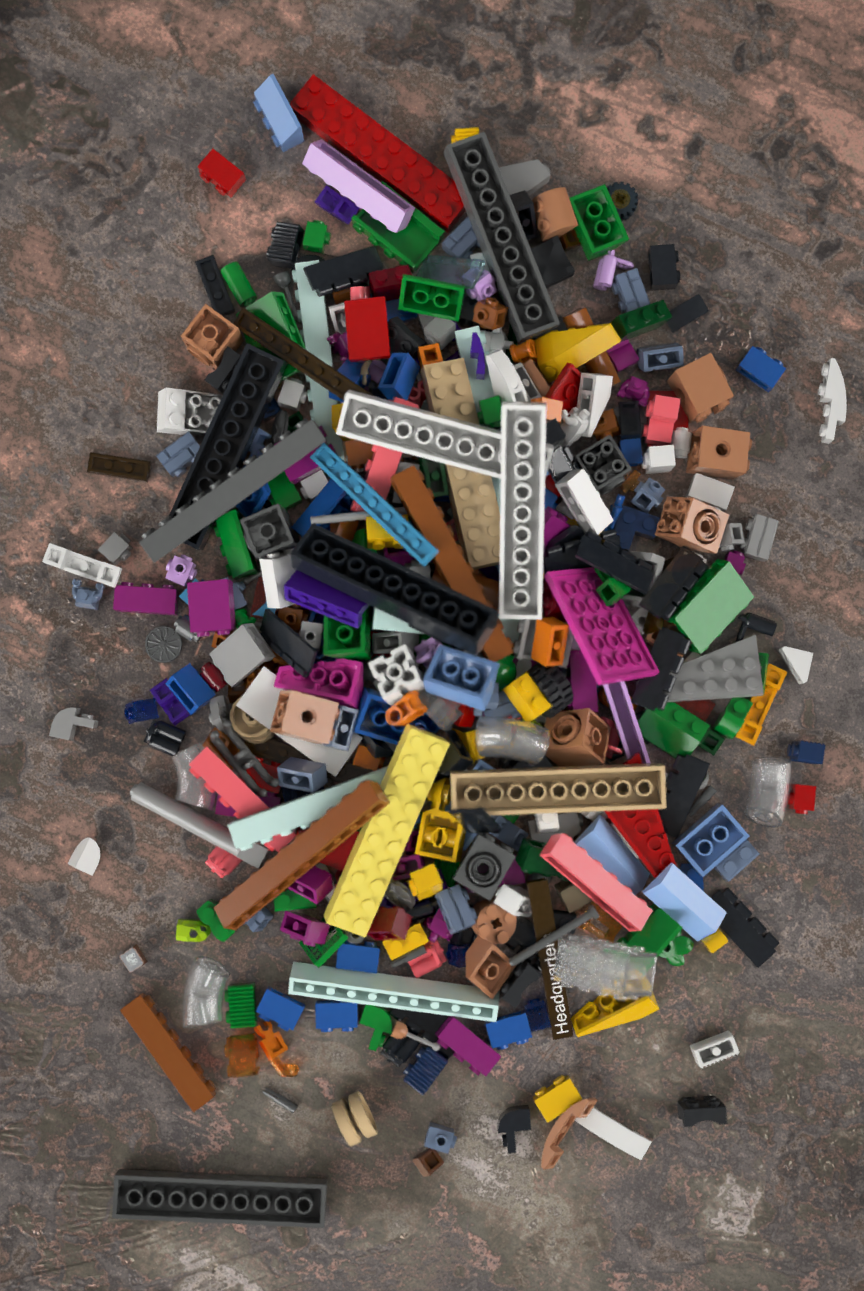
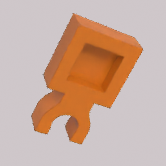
M265 1021L263 1023L266 1027L265 1031L262 1030L260 1025L256 1026L254 1030L262 1037L263 1040L259 1044L270 1061L288 1050V1047L279 1031L275 1033L272 1031L271 1021Z

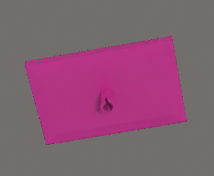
M594 567L550 571L544 575L598 685L651 677L659 673L623 599L621 598L617 603L607 607L597 593L596 589L603 582L595 572Z

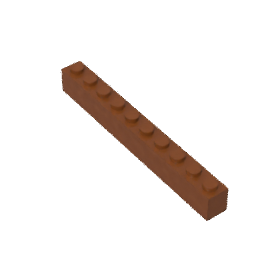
M413 465L393 475L390 482L415 529L439 551L432 561L445 586L493 608L490 600H486L482 594L484 589L481 583L474 579L472 575L474 570L471 564L465 562L462 556L464 551L461 545L455 543L452 528L450 525L446 526L443 520L444 514L439 506L436 507L431 489L426 488L423 481L425 479L421 470H417ZM499 618L497 626L480 651L485 659L497 662L512 654V648H514L511 639L508 636L505 637L502 631L504 627Z
M368 779L359 783L357 789L345 795L339 804L328 809L321 819L314 821L309 829L298 834L291 844L281 848L279 854L267 860L261 869L251 873L250 878L244 883L237 885L231 894L221 898L220 903L214 907V910L225 929L237 930L390 804L380 785Z

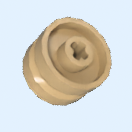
M241 697L238 698L230 711V721L237 734L246 742L253 744L264 743L271 739L275 733L270 732L267 727L237 707L236 704Z
M359 1090L349 1095V1105L343 1099L332 1103V1110L338 1127L351 1147L361 1142V1132L367 1138L378 1134L370 1108Z

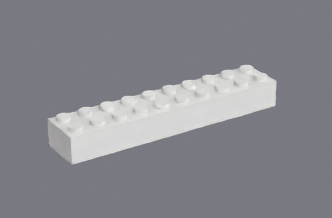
M349 390L346 392L336 434L501 479L502 431ZM545 443V478L554 450V445Z
M546 402L502 403L499 619L542 620Z

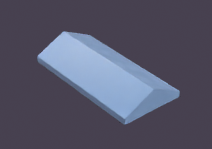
M598 815L574 843L584 848L592 859L599 861L607 872L613 873L621 884L631 888L632 893L636 895L643 890L650 873L635 858L604 817Z
M672 862L642 891L652 902L680 924L697 942L715 933L727 913Z

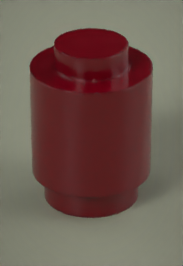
M210 661L200 668L202 672L199 675L216 693L228 684L224 680V675L220 669Z

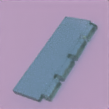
M429 255L416 276L462 285L466 289H473L484 271L485 261Z

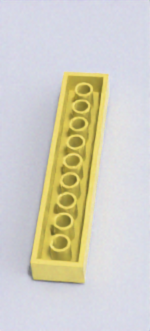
M408 723L406 724L380 784L390 804L362 826L323 915L326 923L366 937L450 745L445 738Z

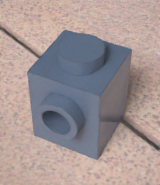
M430 1122L424 1140V1147L448 1154L450 1148L454 1149L457 1136L454 1135V1129Z

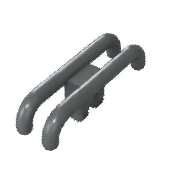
M224 721L222 725L223 730L239 749V752L233 756L220 740L219 732L216 730L210 734L212 743L245 784L257 796L265 797L267 791L255 783L246 772V769L252 766L261 778L272 787L278 786L279 780L273 778L239 738L231 727V721Z

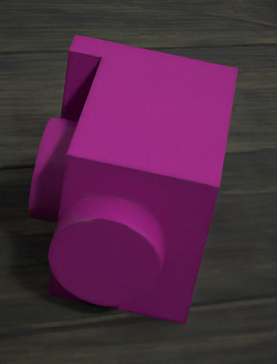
M735 550L728 552L724 560L729 561L738 574H743L746 566L743 563L745 554Z

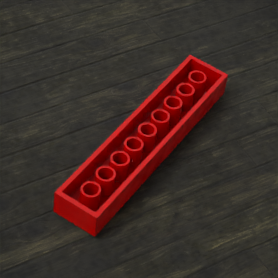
M314 74L289 103L298 121L379 182H385L445 232L449 233L466 212L456 184L451 177Z

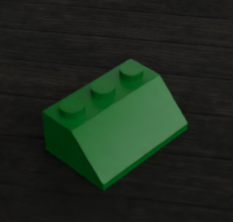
M605 184L569 198L578 223L574 230L588 261L606 255L608 251L616 249L629 240Z
M403 274L398 310L459 322L465 286Z
M236 509L215 520L217 525L214 526L216 536L221 537L222 545H220V550L223 557L226 556L228 564H226L227 573L235 580L257 574L259 571L255 557L250 552L243 535L244 528L240 521L243 519L242 515Z
M371 605L362 614V624L358 629L324 615V656L349 660L370 659Z
M667 702L664 710L656 708L655 711L645 708L637 720L642 737L674 759H676L677 754L686 757V754L691 755L710 727L709 724L675 702Z
M654 903L648 906L653 911L642 930L628 932L624 937L617 940L613 949L641 976L683 928Z

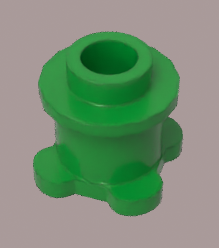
M246 609L235 610L237 629L242 624H254L256 622L254 617H248Z

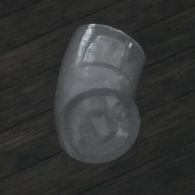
M481 716L476 726V743L480 756L508 758L535 765L545 755L550 740L548 728L513 718Z
M203 740L172 757L178 784L175 800L213 811L217 792L215 791L212 794L204 786L206 781L201 776L197 779L189 771L191 768L189 763L205 748L202 746L205 741Z
M760 757L751 761L750 788L744 814L752 822L769 828H776L782 825L790 792V759L783 757Z
M196 956L191 965L183 995L184 1028L203 1027L223 1021V996L230 972L223 964L212 958Z

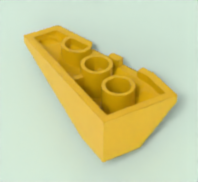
M611 323L591 325L580 329L569 328L564 331L552 330L535 340L538 367L550 383L557 379L567 362L578 368L618 344L621 339Z
M633 968L617 975L614 978V983L607 989L604 987L600 991L601 994L593 1002H588L571 1018L576 1036H584L635 1021L659 1010L654 993L644 975L642 974L641 976Z

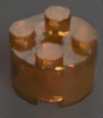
M255 1033L226 1037L224 1053L226 1058L229 1057V1065H227L228 1078L258 1076L260 1074V1066L256 1067V1063L259 1058V1047Z

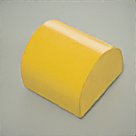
M718 928L715 933L701 941L710 953H714L724 946L728 939Z

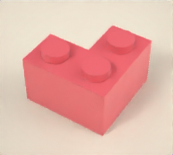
M655 395L653 400L649 401L645 411V417H648L647 425H643L642 437H645L644 443L660 446L671 444L674 423L678 418L679 398Z

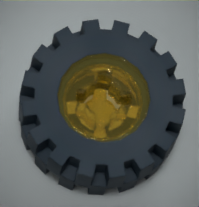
M621 181L620 184L614 182L613 185L610 184L607 187L621 221L623 219L627 220L634 214L637 208L638 194L635 193L634 187H630L629 183L625 185Z

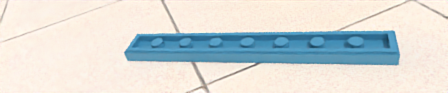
M322 443L310 456L325 473L424 567L437 555L439 551L326 443Z

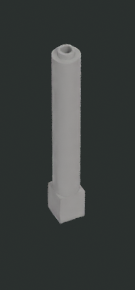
M142 782L138 785L135 784L130 791L132 801L258 869L265 865V862L272 853L257 843H252L253 847L241 851L240 848L236 849L227 827Z

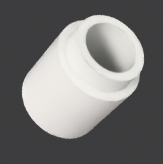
M677 427L673 431L670 445H674L675 458H687V454L690 453L692 433L688 432V428Z

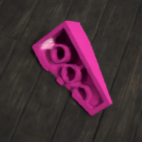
M343 658L331 662L319 661L313 665L312 672L306 678L302 677L290 665L281 666L278 669L274 687L282 690L298 691L337 702L345 707L358 709L363 693V662Z

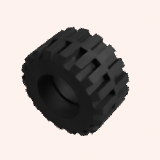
M538 662L526 671L552 706L541 714L543 717L552 718L573 702L572 687L558 667H546Z

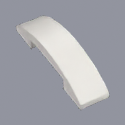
M49 543L42 561L48 565L114 588L122 571L120 567L95 560Z
M593 1107L586 1118H576L575 1120L605 1141L642 1160L652 1143L634 1130H630L605 1115L596 1107Z

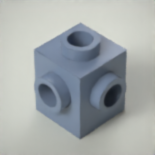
M649 477L645 483L641 481L634 490L637 494L630 502L643 512L648 513L653 506L657 508L664 498L661 495L665 489L660 483Z

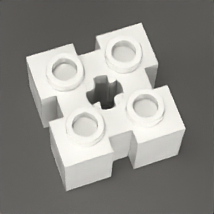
M406 644L390 651L391 657L386 659L384 656H381L368 663L374 678L380 682L377 686L382 698L391 706L401 700L405 693L414 690L420 692L425 689L423 673L417 668L419 664L416 662V657Z

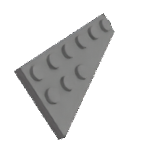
M756 635L683 663L679 674L670 672L671 675L677 677L671 693L662 692L669 696L667 702L763 696Z

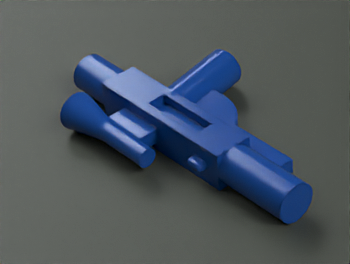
M618 494L615 503L610 506V515L614 521L603 532L614 529L619 514L623 509L624 495Z

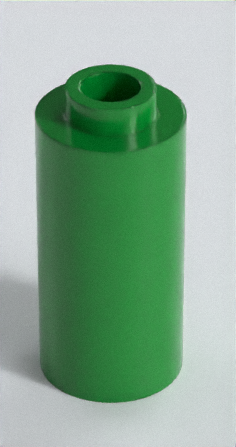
M235 261L224 266L220 272L239 306L246 308L256 302L258 296L239 263Z

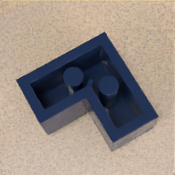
M622 505L623 509L614 527L617 535L620 536L621 549L630 550L634 535L653 540L660 517Z

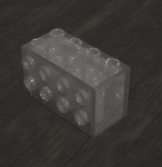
M568 935L567 938H559L553 980L561 982L563 987L574 988V986H577L580 991L591 992L593 990L596 991L597 995L609 996L610 994L614 995V999L638 1000L639 996H652L657 953L645 951L643 947H628L625 943H609V940L606 939L595 940L591 936Z

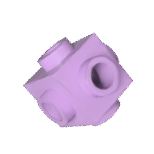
M476 266L463 277L467 287L466 293L471 299L481 301L497 292L494 284L495 278L490 272L480 266Z
M183 554L180 557L174 555V558L170 559L167 563L166 570L168 572L165 578L187 588V583L190 580L193 581L197 574L196 565L192 563L193 559Z

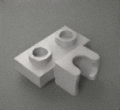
M221 695L209 700L211 711L209 719L212 725H216L218 730L226 734L222 725L224 721L230 720L232 705L227 704L225 695Z

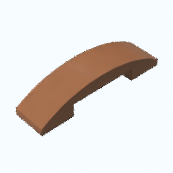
M586 1098L575 1103L556 1121L547 1137L542 1153L541 1167L544 1170L554 1168L564 1153L558 1145L576 1118H586L598 1101L596 1098Z

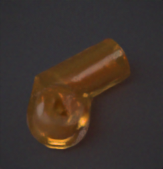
M278 1056L269 1061L280 1077L293 1078L300 1071L298 1065L283 1064Z

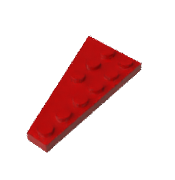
M637 752L623 764H642L640 754ZM658 809L604 811L654 878L671 862L677 866Z

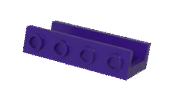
M298 570L284 584L285 600L357 629L362 624V614L369 606V604Z

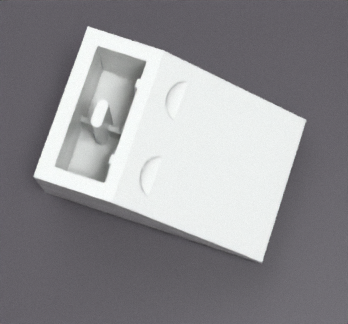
M164 388L158 392L157 432L184 435L189 431L191 435H205L223 395Z

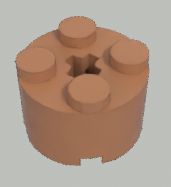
M492 897L490 901L485 898V900L477 902L473 906L477 919L472 929L479 937L493 944L506 943L515 931L517 916L512 915L495 904L496 898Z

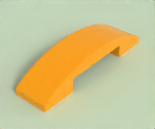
M768 663L765 693L763 696L750 697L749 701L753 705L744 719L745 722L736 734V738L750 745H755L762 730L765 717L777 691L781 688L787 671Z

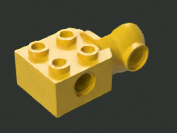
M446 777L433 783L429 790L427 800L432 801L431 809L422 813L415 854L456 863L461 861L466 829L449 811H445L446 805H449L451 801L450 780Z

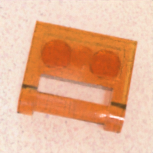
M592 901L590 905L593 904L600 915L596 920L609 929L605 933L590 923V920L578 927L582 930L586 929L599 938L602 944L609 947L613 944L615 936L623 926Z

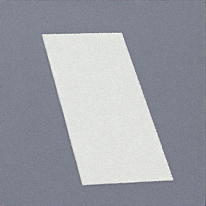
M263 667L236 706L270 730L279 693L284 690L274 687L276 675ZM353 732L349 750L342 751L324 746L323 744H315L275 733L311 760L325 763L326 771L335 777L363 739Z

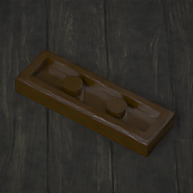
M90 452L87 473L148 482L151 462Z

